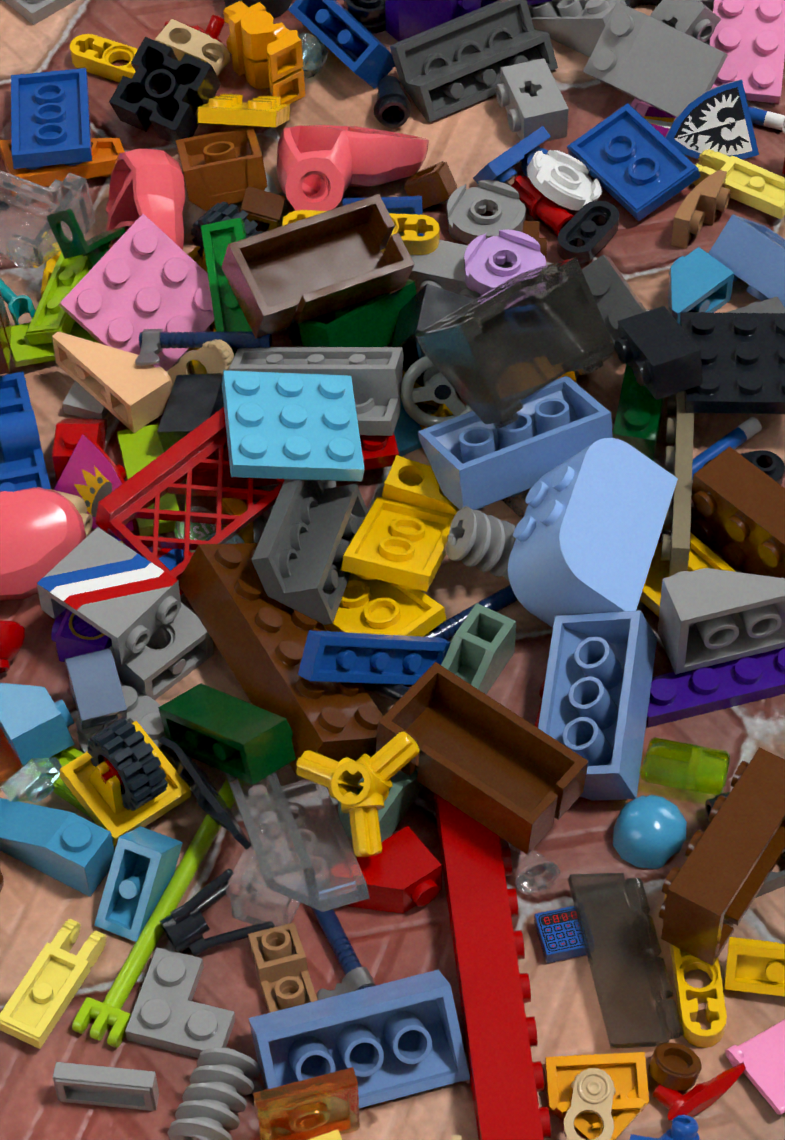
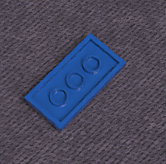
M86 68L11 75V145L14 169L26 168L35 170L48 165L65 164L74 166L82 162L92 161L89 88Z

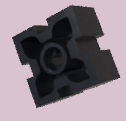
M145 37L131 61L136 71L133 78L122 77L109 103L120 121L147 132L150 124H152L159 138L176 145V140L193 137L200 124L195 115L198 107L209 103V98H214L221 83L211 64L184 54L182 60L178 61L171 47Z

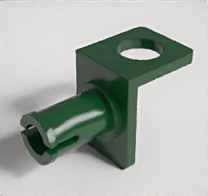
M70 208L47 215V221L64 258L67 259L79 255L87 256L92 268L110 249L109 245L112 244L111 240L125 233L124 227L102 232L86 241ZM61 221L69 226L72 232V241L63 233Z

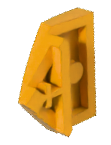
M645 1052L545 1057L548 1109L562 1121H564L566 1112L571 1107L573 1093L571 1083L577 1074L588 1068H598L605 1071L614 1082L616 1093L613 1095L611 1110L614 1120V1131L610 1140H616L649 1104ZM583 1112L575 1118L574 1129L585 1139L593 1140L602 1133L603 1122L597 1114Z

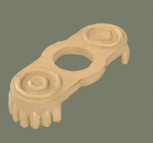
M222 340L207 341L202 344L203 347L200 349L186 352L180 358L179 363L166 372L174 385L177 375L190 374L189 362L191 360H198L205 366L207 374L221 373L223 375L224 370L229 371L234 358L232 348Z
M588 1068L577 1074L571 1083V1088L573 1089L571 1107L566 1112L563 1121L566 1140H586L581 1138L574 1129L575 1118L583 1112L595 1113L603 1122L602 1133L593 1140H610L614 1131V1120L611 1115L613 1095L616 1093L614 1082L605 1071L598 1068Z

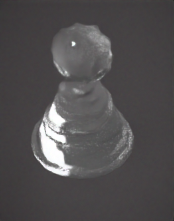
M508 842L513 852L519 853L515 881L518 891L522 894L535 895L545 892L555 885L560 876L558 865L548 861L545 856L537 853L534 849L527 855Z

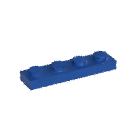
M309 630L298 675L309 681L414 685L435 662L440 665L442 664L451 642L439 637Z

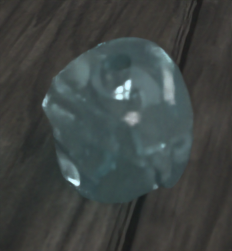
M301 33L298 37L302 40V69L304 70V78H312L323 68L328 57V50L314 35Z

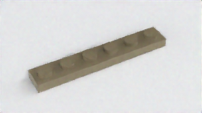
M684 391L668 396L667 415H674L675 418H667L666 443H674V446H666L665 470L673 472V475L678 478L671 499L672 503L669 505L662 530L670 531V535L663 534L661 561H669V577L678 572L688 570L690 552L694 413H685Z

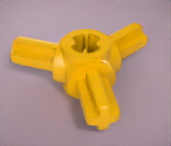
M403 731L399 732L372 757L363 754L356 761L345 757L338 762L311 750L304 751L296 762V773L301 778L328 788L330 797L341 802L342 813L349 814L354 854L357 857H372L380 854L382 851L378 810L385 807L384 802L388 797L389 789L393 786L390 778L416 757L420 750L416 741ZM364 778V782L359 783L360 786H358L360 779ZM357 789H362V791L359 794H357Z

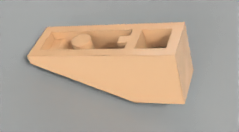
M59 331L52 335L56 364L133 433L164 413L173 383L163 368H156L153 364L138 366L135 360L139 355Z

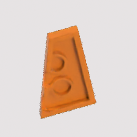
M91 138L92 161L82 162L74 166L58 164L43 166L35 170L26 168L14 169L11 140H0L1 156L14 193L21 191L34 192L41 187L57 184H74L79 180L98 176L110 177L119 153L125 152L120 138Z

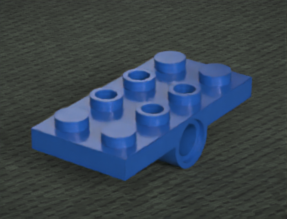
M24 372L0 376V491L15 492L35 487L51 489Z

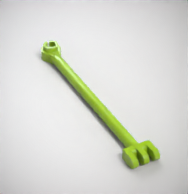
M226 773L227 779L219 794L231 810L240 791L245 789L249 783ZM208 814L205 816L104 1001L100 1002L86 997L73 1021V1031L83 1034L91 1020L95 1019L90 1030V1038L101 1041L109 1026H113L109 1033L107 1044L116 1048L121 1045L126 1036L125 1031L131 1017L130 1013L121 1010L164 932L159 921L170 915V912L177 908L221 828Z

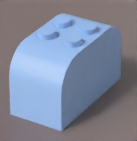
M615 438L597 440L544 474L532 486L526 496L525 502L528 506L524 517L519 521L514 530L513 536L516 540L508 561L509 582L516 598L523 607L552 628L555 616L636 611L678 478L628 443Z

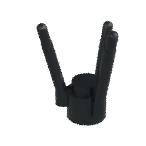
M249 868L243 869L235 876H233V870H225L185 904L170 912V915L159 921L176 952L182 953L189 948L193 956L196 957L207 949L248 938L250 933L275 927L272 921H267L205 939L202 934L210 929L201 913L250 877L252 872Z

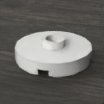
M542 150L537 151L527 166V174L534 187L553 202L571 210L579 211L585 204L597 201L602 193L599 180L595 178L592 181L588 176L589 170L586 165L566 153L549 150L547 154H543Z

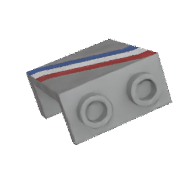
M99 527L37 582L42 611L55 619L67 608L111 638L114 658L121 665L133 653L143 650L150 637L163 624L172 622L181 608L179 582L176 578Z

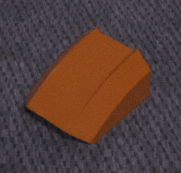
M253 126L176 140L188 199L206 212L217 203L227 202L228 204L243 202L247 187L265 190L268 186L263 156Z

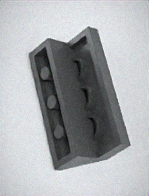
M499 0L390 45L400 83L427 122L435 121L496 95L495 87L496 84H500L501 67L544 58L550 71L558 68L549 32L534 30L526 0Z
M285 479L252 557V563L267 596L324 625L333 624L351 575L350 572L341 571L343 555L368 513L357 483L325 489L321 480Z

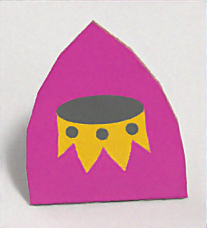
M84 433L54 490L83 498L86 503L87 514L92 515L93 518L92 528L96 529L99 527L95 523L98 502L125 482L126 471L122 465H115L104 450L89 435ZM135 518L125 525L130 531L137 529Z

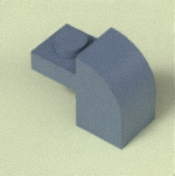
M110 648L65 659L69 676V687L73 703L76 704L82 729L115 722L122 718L127 719V707Z

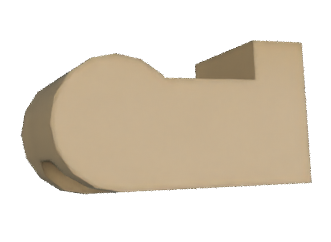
M171 19L155 38V41L171 47L178 61H181L184 54L211 64L217 77L230 61V53L221 42L174 19Z

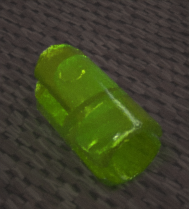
M654 737L650 739L640 771L641 779L647 783L704 794H721L724 792L723 787L727 779L730 753L726 750Z

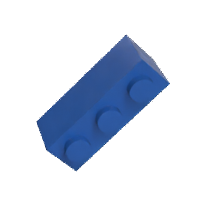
M296 0L288 9L347 67L374 89L378 87L379 81L386 77L395 67L391 51L336 0Z

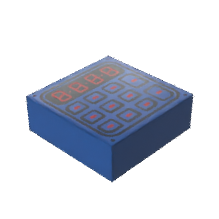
M581 904L534 915V924L546 963L593 954L594 945Z

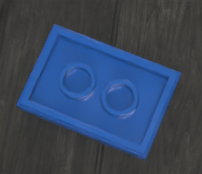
M628 103L567 146L568 154L585 164L589 170L588 174L594 179L597 178L600 185L637 221L646 217L700 178L699 168Z

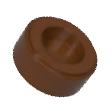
M664 1043L657 1046L649 1063V1072L655 1081L666 1088L680 1091L688 1090L696 1084L702 1068L701 1061L696 1053L678 1043Z

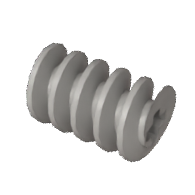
M465 506L456 513L450 525L447 541L448 558L455 562L462 560V563L466 566H476L482 572L490 571L492 575L496 577L504 576L509 581L508 561L516 540L513 536L516 526L508 521H501L492 515H486L479 510H472Z
M209 1048L202 1051L197 1060L198 1067L193 1070L189 1079L191 1085L186 1087L182 1096L183 1103L179 1104L175 1113L176 1120L171 1123L167 1132L170 1140H233L231 1134L226 1130H235L240 1124L238 1116L233 1112L245 1111L248 1103L241 1095L252 1093L254 1084L248 1078L258 1077L261 1067L254 1059L230 1048Z

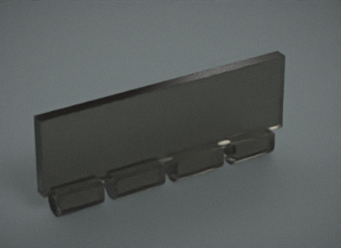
M624 873L570 874L568 883L610 1048L657 1047L668 1043L669 1039L681 1037L684 1031L676 1001L669 999L673 996V991L665 961L662 957H656L661 954L662 950L653 918L650 915H646L650 912V907L642 879L627 878L625 880Z

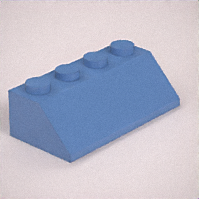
M732 214L708 254L734 272L733 281L736 282L740 278L749 284L746 289L749 294L760 301L778 297L785 307V239L765 225Z
M564 376L418 431V437L443 494L459 510L465 506L472 510H480L486 505L507 497L519 495L523 491L532 488L544 474L597 440L613 438L611 412L570 377Z
M641 610L559 615L554 618L538 728L589 761L584 790L580 797L592 801L637 798L657 637Z
M439 969L248 1018L258 1064L261 1067V1076L270 1105H304L315 1109L324 1118L470 1079L451 985ZM353 1067L355 1109L347 1097L326 1088L307 1086L271 1088ZM274 1121L277 1130L289 1127L286 1123Z

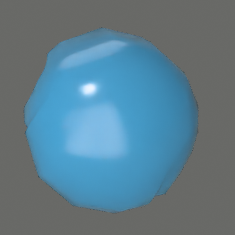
M652 794L639 796L628 802L618 814L613 828V846L622 859L638 868H662L675 853H680L683 842L686 840L687 821L678 807L664 797Z

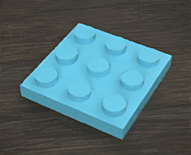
M223 371L222 393L231 477L362 481L365 469L351 376Z

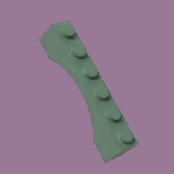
M476 603L455 633L441 666L487 694L515 653L516 621ZM400 770L390 778L393 786L389 789L388 797L384 802L385 807L378 810L381 842L392 835L424 788V785L417 781L418 771L415 770L409 776ZM364 778L360 779L358 786H360L359 783L364 782ZM357 789V794H359L362 791V789ZM338 801L339 833L352 839L349 814L342 813L341 802Z

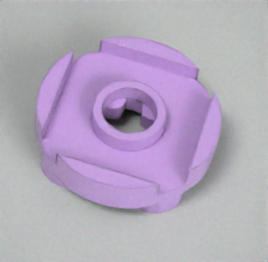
M509 229L499 230V236H492L487 239L485 233L476 237L466 248L464 254L465 284L470 290L476 291L485 297L503 300L510 305H518L526 299V295L533 293L542 284L546 271L545 255L543 256L540 252V244L533 237L523 232ZM505 262L512 263V267L502 268L497 266L505 264Z

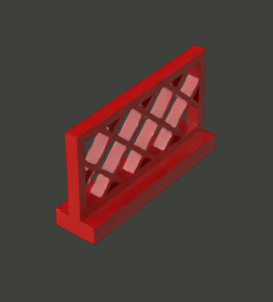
M223 407L98 502L95 523L106 533L113 532L127 547L179 580L194 554L193 552L189 556V550H196L200 544H225L275 504L285 479H275L280 485L272 491L253 490V478H247V489L222 487L223 471H230L229 461L223 460V450L228 447ZM198 469L217 470L216 487L191 485L192 473ZM186 479V484H179ZM167 493L185 495V511L159 510L160 498ZM191 495L216 497V514L190 512ZM222 498L247 499V510L240 516L222 514ZM253 500H259L256 504L253 505ZM154 504V509H147ZM134 518L153 519V537L134 535L125 525ZM159 520L184 522V539L158 537ZM190 522L215 524V536L209 541L191 540ZM221 525H228L221 530ZM158 548L183 549V561L170 571L157 558Z

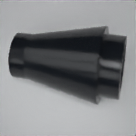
M386 76L378 83L374 116L385 127L397 128L407 121L412 107L401 88L400 81L396 77Z

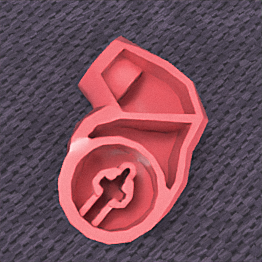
M300 125L283 128L277 147V180L286 198L295 210L329 211L336 208L349 186L360 188L379 186L416 174L426 158L429 140L403 133L358 126Z
M133 149L119 153L110 179L109 201L106 206L108 214L106 231L124 227L126 232L144 214L183 250L184 226L182 211L186 199L184 174L179 163L163 150ZM121 236L111 240L112 244L109 245V248H111L121 238Z
M40 487L22 489L15 492L0 491V601L26 599L38 593L37 582L86 538L83 518L70 500L57 491Z

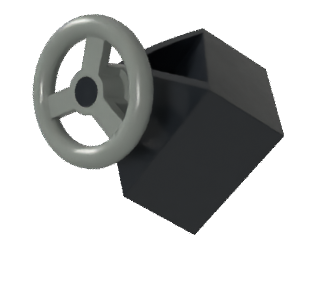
M426 284L400 309L392 347H403V371L405 375L401 382L400 398L406 413L415 422L428 428L480 408L484 398L485 384L479 369L495 356L504 309L430 284ZM469 377L472 384V395L465 406L457 397L456 390L458 384ZM415 382L422 386L418 388H413ZM433 400L436 403L445 404L453 415L446 417L431 416L418 408L416 403Z

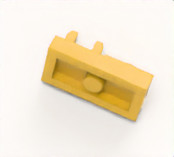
M730 937L724 989L785 997V944Z

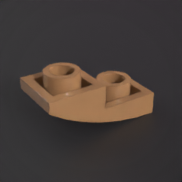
M718 170L709 175L684 199L674 216L672 246L686 249L692 234L699 235L703 224L713 226L718 212L726 211L731 194V189L725 188L727 171Z
M295 922L248 934L268 1013L318 1001Z

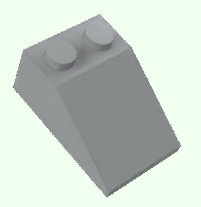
M617 2L583 72L605 85L677 117L691 101L712 88L728 54L653 17Z
M703 568L691 572L681 571L670 577L663 578L658 635L675 674L785 647V578Z

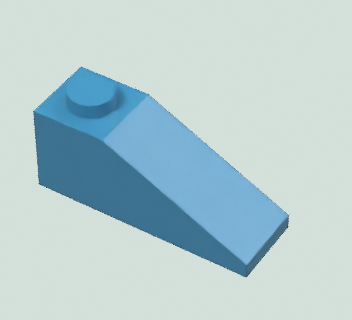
M0 798V851L91 897L110 870L114 856L111 832L73 812Z

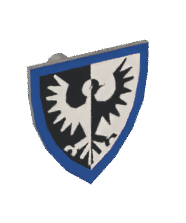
M742 79L710 89L691 101L675 118L665 138L681 153L698 159L705 149L714 150V152L718 151L729 157L733 155L740 159L759 155Z

